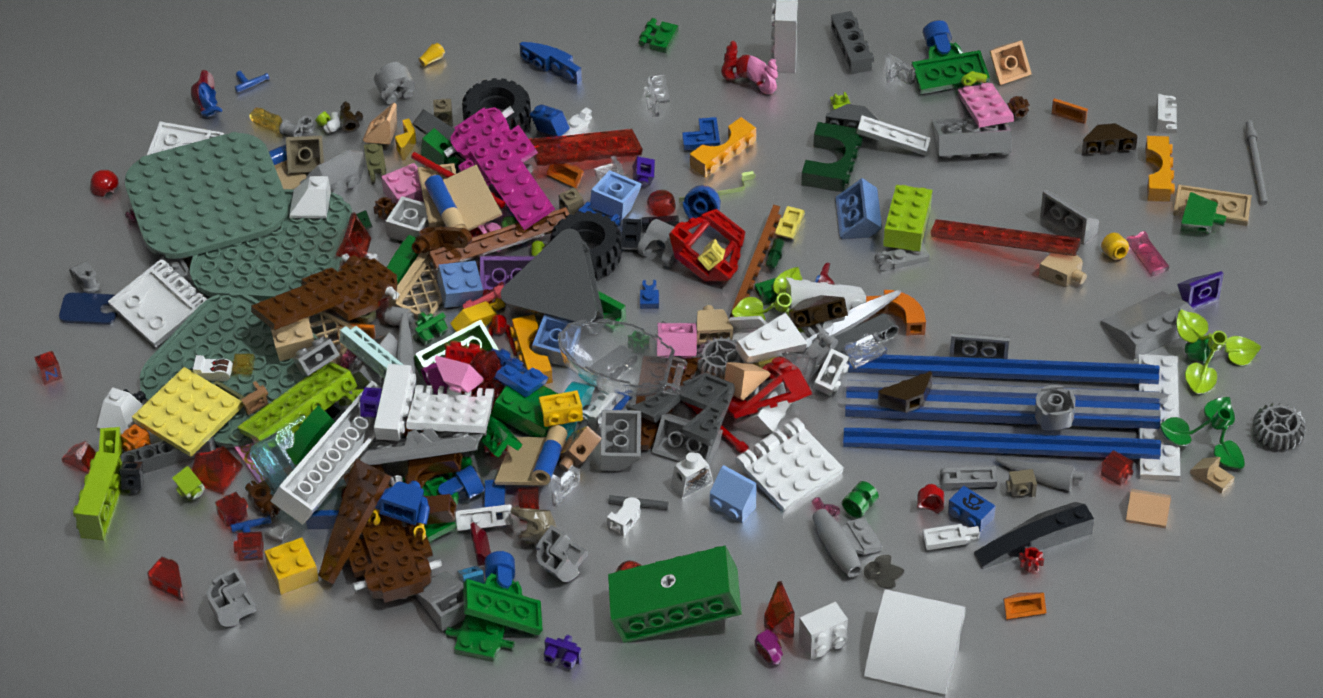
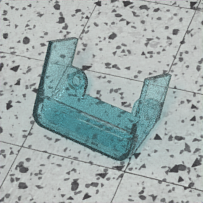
M304 415L289 421L255 443L250 449L252 460L273 494L276 493L279 486L296 468L286 450L295 441L294 434L290 428L306 419ZM341 480L333 491L346 483L345 480Z

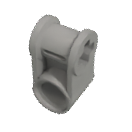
M88 261L69 269L73 281L85 293H94L100 288L99 282L95 278L96 272Z

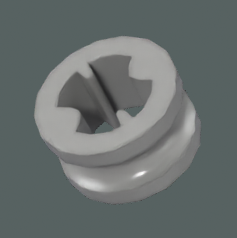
M310 116L299 118L298 124L303 126V133H311L315 128L314 119Z

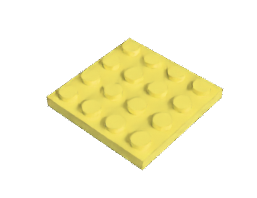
M183 367L132 416V420L192 457L243 407V404L239 399Z

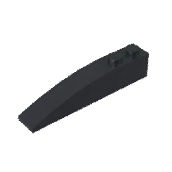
M1079 502L1069 503L1035 515L976 550L974 555L981 568L985 569L1019 558V554L1024 553L1025 548L1036 547L1040 551L1092 534L1094 517L1086 504Z

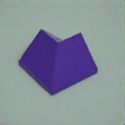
M1222 271L1178 283L1177 286L1182 300L1187 302L1193 309L1218 300L1220 298L1224 273Z

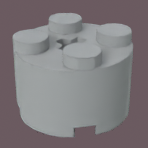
M399 62L388 63L380 68L381 72L378 75L377 73L375 74L374 82L387 104L395 103L396 100L401 98L408 99L412 97L415 83L405 64L400 65Z
M1048 385L1037 394L1035 418L1043 430H1061L1071 427L1074 420L1076 402L1073 392L1063 389L1061 385Z

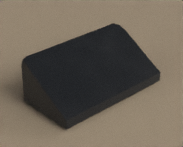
M679 216L642 217V231L646 233L648 226L655 219L675 227L679 223Z

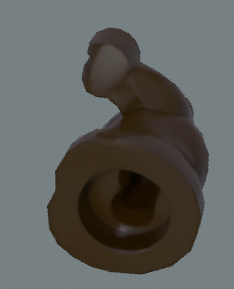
M345 101L340 106V121L342 122V130L350 133L360 127L358 120L363 119V114L357 111L354 115L349 111L350 104Z

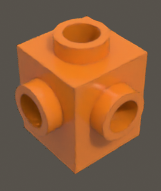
M136 424L126 429L121 435L124 451L127 452L150 445L149 432Z

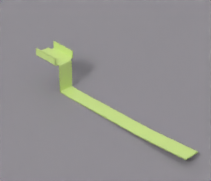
M753 171L741 173L743 187L717 191L718 195L745 191L744 181L754 179L756 174ZM679 197V202L684 201L685 197Z

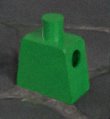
M433 128L422 138L421 155L438 165L454 163L455 170L461 164V161L455 157V153L449 157L446 156L444 151L451 147L452 143L438 130Z
M1190 192L1180 231L1209 234L1213 224L1224 227L1227 216L1216 213L1218 207L1216 202Z

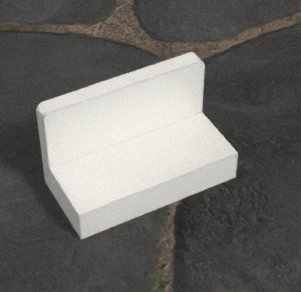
M761 316L730 317L729 322L735 328L732 340L736 339L738 342L766 325L767 322Z

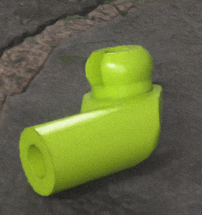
M971 71L962 78V84L964 86H971L975 82L986 83L987 74Z
M537 240L531 245V256H537L543 250L542 247H545L542 241Z

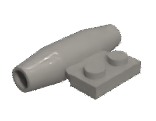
M819 509L812 516L819 537L833 560L849 577H855L862 571L857 553L867 555L879 552L882 549V544L865 517L847 521L841 527L826 509Z

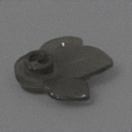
M891 555L878 556L864 567V576L886 589L895 588V581L904 574V569L891 564Z

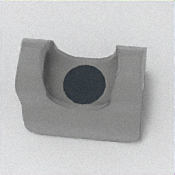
M658 219L653 220L638 244V253L648 256L656 249L664 250L662 254L663 265L672 267L677 261L669 237V233L674 229V226Z

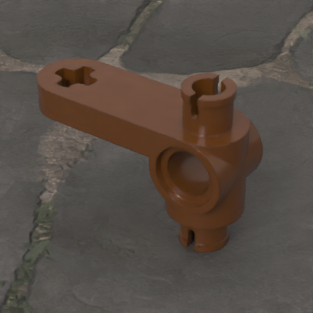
M427 227L419 231V236L415 238V242L412 244V250L420 254L421 252L427 253L440 247L465 248L471 244L472 235L465 228Z
M295 464L288 465L258 484L255 481H251L252 485L250 483L246 485L245 490L249 492L248 498L252 501L255 510L263 514H269L270 517H275L272 512L276 515L280 513L281 509L273 504L271 499L279 486L297 467Z

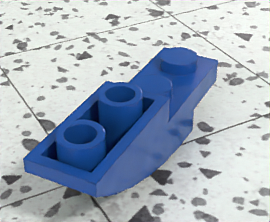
M532 42L519 43L520 57L534 64L537 68L545 72L552 69L576 84L582 81L581 67L573 63L572 55L544 44Z

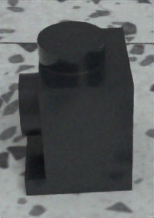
M122 462L119 469L121 489L127 490V493H137L139 490H142L144 485L143 462Z

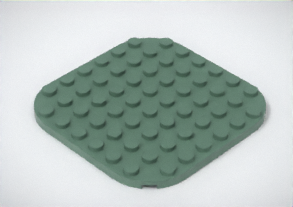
M231 132L142 156L129 168L125 176L126 191L143 241L151 252L156 255L157 253L165 255L166 258H186L268 235L281 226V222L284 218H287L289 213L287 196L268 148L263 141L250 134Z
M284 189L288 200L289 213L287 218H284L281 222V226L268 235L194 255L190 265V275L194 286L201 293L209 297L239 292L247 294L258 301H264L302 286V278L332 267L336 271H340V267L343 264L341 258L346 252L353 225V213L350 204H347L340 195L331 192L327 218H290L289 214L294 189Z
M230 292L229 295L220 296L218 294L204 301L163 343L143 366L140 373V388L146 395L145 400L149 401L183 367L193 372L196 355L204 356L205 359L230 360L233 363L230 379L219 382L246 397L248 394L255 392L252 383L256 381L259 386L263 385L268 392L266 397L269 404L307 376L301 374L292 358L279 361L271 328L251 312V305L257 304L260 301L244 293ZM313 333L314 340L318 339V337ZM242 407L214 434L215 444L225 448H235L254 443L251 438L240 433L238 426L261 409L248 415L244 407Z

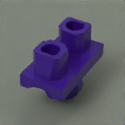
M566 635L564 639L557 638V640L546 637L544 641V661L554 663L556 657L562 659L561 665L570 670L575 664L580 665L582 661L581 648L572 642L571 635Z

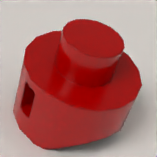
M934 484L926 485L918 491L917 507L940 513L944 509V491Z

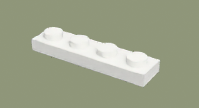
M863 115L860 118L856 132L922 155H926L930 142V137Z

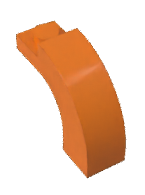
M884 290L883 295L894 292V290ZM901 292L899 296L875 313L892 314L899 317L905 325L906 336L925 335L926 318L924 310L914 298ZM866 296V302L881 296Z

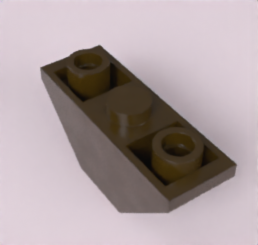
M1116 123L1097 125L1083 139L1082 155L1136 150L1138 136Z
M820 295L799 302L789 310V316L798 329L848 316L844 297Z
M932 372L919 374L911 379L903 380L878 390L879 406L904 413L923 407L932 388Z

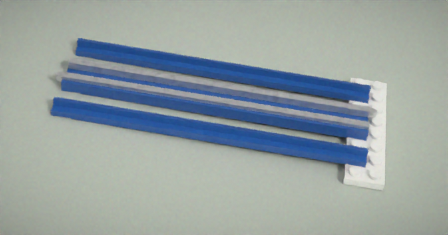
M849 354L848 365H850L848 373L919 375L931 371L932 376L1139 384V391L1063 388L1067 391L1071 390L1076 399L1074 420L1071 426L1139 428V438L844 428L843 447L1140 459V479L1180 481V446L1170 442L1160 428V424L1166 419L1179 417L1178 356L1139 355L1138 364L886 354ZM847 380L846 399L838 400V407L845 409V417L1039 424L1035 418V402L1037 394L1044 387L932 383V388L924 406L904 413L879 406L878 390L899 382Z

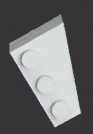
M784 313L739 340L735 350L744 363L752 364L777 356L783 357L795 352H804L807 342L788 315Z

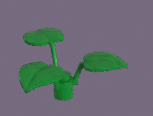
M1230 397L1217 398L1208 402L1204 407V414L1208 420L1192 431H1189L1187 422L1179 417H1170L1160 424L1162 433L1170 442L1175 445L1186 446L1192 441L1190 435L1195 434L1211 423L1214 429H1222L1219 440L1220 444L1214 447V456L1220 457L1219 463L1229 468H1244L1245 461L1239 446L1231 440L1224 442L1226 430L1235 421Z

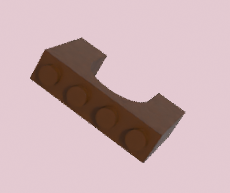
M461 452L407 460L409 469L408 474L405 476L406 484H409L411 481H417L422 488L435 475L460 472L462 463ZM450 494L424 496L427 498L430 508L428 521L425 525L455 522L457 505Z

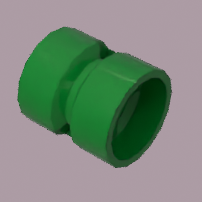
M860 481L852 489V492H849L842 500V506L850 516L857 519L861 518L879 499L878 492L870 483Z

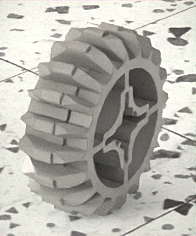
M722 336L720 339L713 337L712 341L706 340L705 344H701L697 351L696 358H701L697 364L698 371L701 374L706 372L724 380L727 362L744 363L735 350L737 340L731 341L730 337L723 339Z
M1271 403L1270 407L1265 405L1263 409L1259 408L1252 424L1254 436H1257V441H1262L1263 446L1269 445L1270 450L1273 447H1276L1278 451L1281 448H1284L1286 451L1289 447L1294 449L1296 444L1299 445L1301 440H1303L1306 432L1305 417H1302L1301 412H1296L1295 407L1289 408L1288 404L1282 406L1281 403L1278 405Z

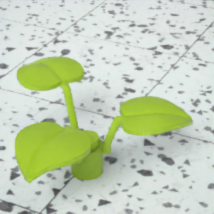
M799 267L788 269L775 279L773 290L778 295L775 303H772L763 310V303L759 299L747 297L737 304L732 310V315L734 317L761 316L766 320L764 313L775 308L779 312H786L790 318L789 307L792 298L786 290V277L801 281L802 276ZM798 328V331L800 333H804V331L801 328Z
M1183 309L1178 313L1176 327L1179 336L1184 341L1195 343L1198 338L1201 340L1209 339L1208 346L1211 352L1204 366L1200 363H1192L1185 371L1187 384L1197 394L1210 391L1217 382V372L1213 368L1207 367L1215 351H1219L1223 347L1224 352L1228 353V358L1232 363L1244 366L1249 364L1261 349V346L1256 342L1241 336H1232L1227 339V335L1223 331H1215L1213 334L1209 333L1206 335L1208 323L1205 318Z

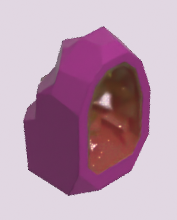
M767 629L756 636L755 648L768 664L777 665L783 656L782 646L778 637L771 630Z

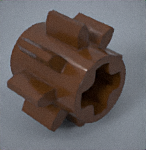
M1022 96L1012 97L1009 103H1007L1014 118H1022L1029 112L1028 107L1030 104Z
M382 197L375 201V206L373 207L374 214H378L379 219L387 220L396 203H392V198Z

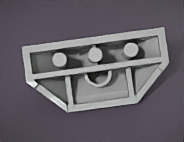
M347 150L318 165L308 174L306 179L310 176H328L331 192L339 195L360 183L365 166L363 152L360 150Z

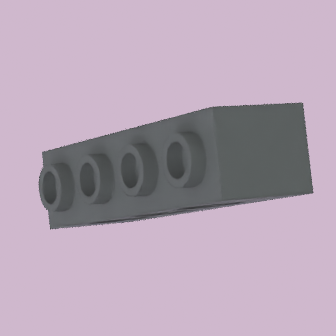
M852 11L832 14L831 29L851 75L872 71L874 56L872 52H869L868 42L864 40L863 30L859 29L857 17L853 16Z

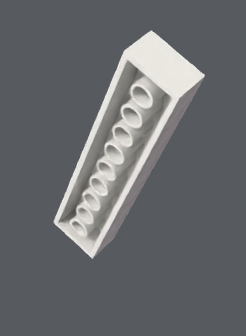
M373 381L367 385L368 388L383 389ZM363 391L284 480L271 499L273 504L302 525L305 524L354 466L355 459H360L376 440L374 431L376 418L361 417L360 398Z

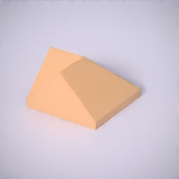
M1022 40L1001 45L989 51L999 85L1032 75Z

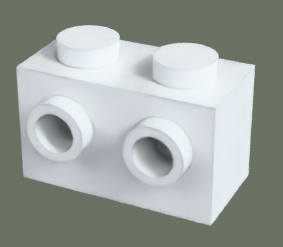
M831 349L815 380L813 388L828 396H831L833 391L837 393L841 385L839 379L841 375L845 376L850 365L847 364L849 357Z

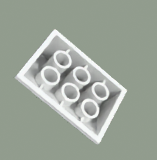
M885 589L873 631L864 679L945 697L959 649L960 632L965 618L966 607Z

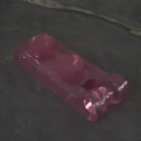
M1145 231L1140 232L1137 236L1127 237L1129 247L1152 277L1169 271V265L1149 240L1148 234Z

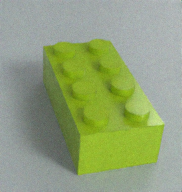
M896 185L884 228L883 246L913 251L921 250L931 210L933 190Z
M97 451L95 458L91 459L90 472L85 476V486L83 490H80L78 505H75L73 510V516L76 517L77 521L76 528L79 530L81 538L102 541L105 539L122 490L121 475L119 473L122 465L120 454Z

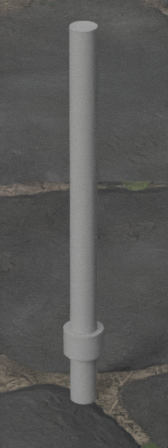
M1247 121L1245 123L1247 130L1246 140L1250 146L1261 205H1267V196L1256 143L1257 133L1254 130L1253 122Z

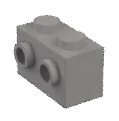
M320 337L312 342L313 345L308 349L304 347L296 352L297 356L292 359L302 375L309 376L340 356L331 339Z

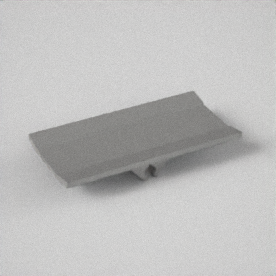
M425 428L422 432L415 429L408 432L407 437H401L400 441H374L371 447L363 454L360 461L368 465L474 451L477 450L478 442L482 436L487 435V432L434 431L433 428Z

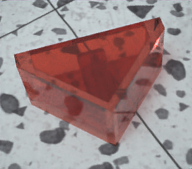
M87 441L74 445L61 459L63 462L89 474L91 459L95 458L96 451Z
M519 487L518 499L520 508L539 509V487Z

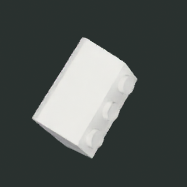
M774 379L762 382L753 391L748 401ZM782 382L762 400L786 393L784 383ZM786 400L777 403L778 407L770 408V405L758 408L757 413L739 417L733 425L758 436L772 434L777 430L779 421L786 415V410L792 403H788Z

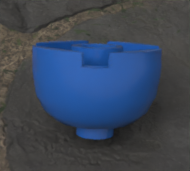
M695 186L686 194L683 209L690 219L693 217L698 218L702 214L714 209L720 210L721 200L718 193L710 186Z

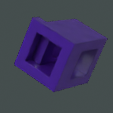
M637 156L632 165L633 180L641 183V187L650 186L654 179L655 160Z
M364 388L360 398L361 417L376 418L382 394L381 388Z

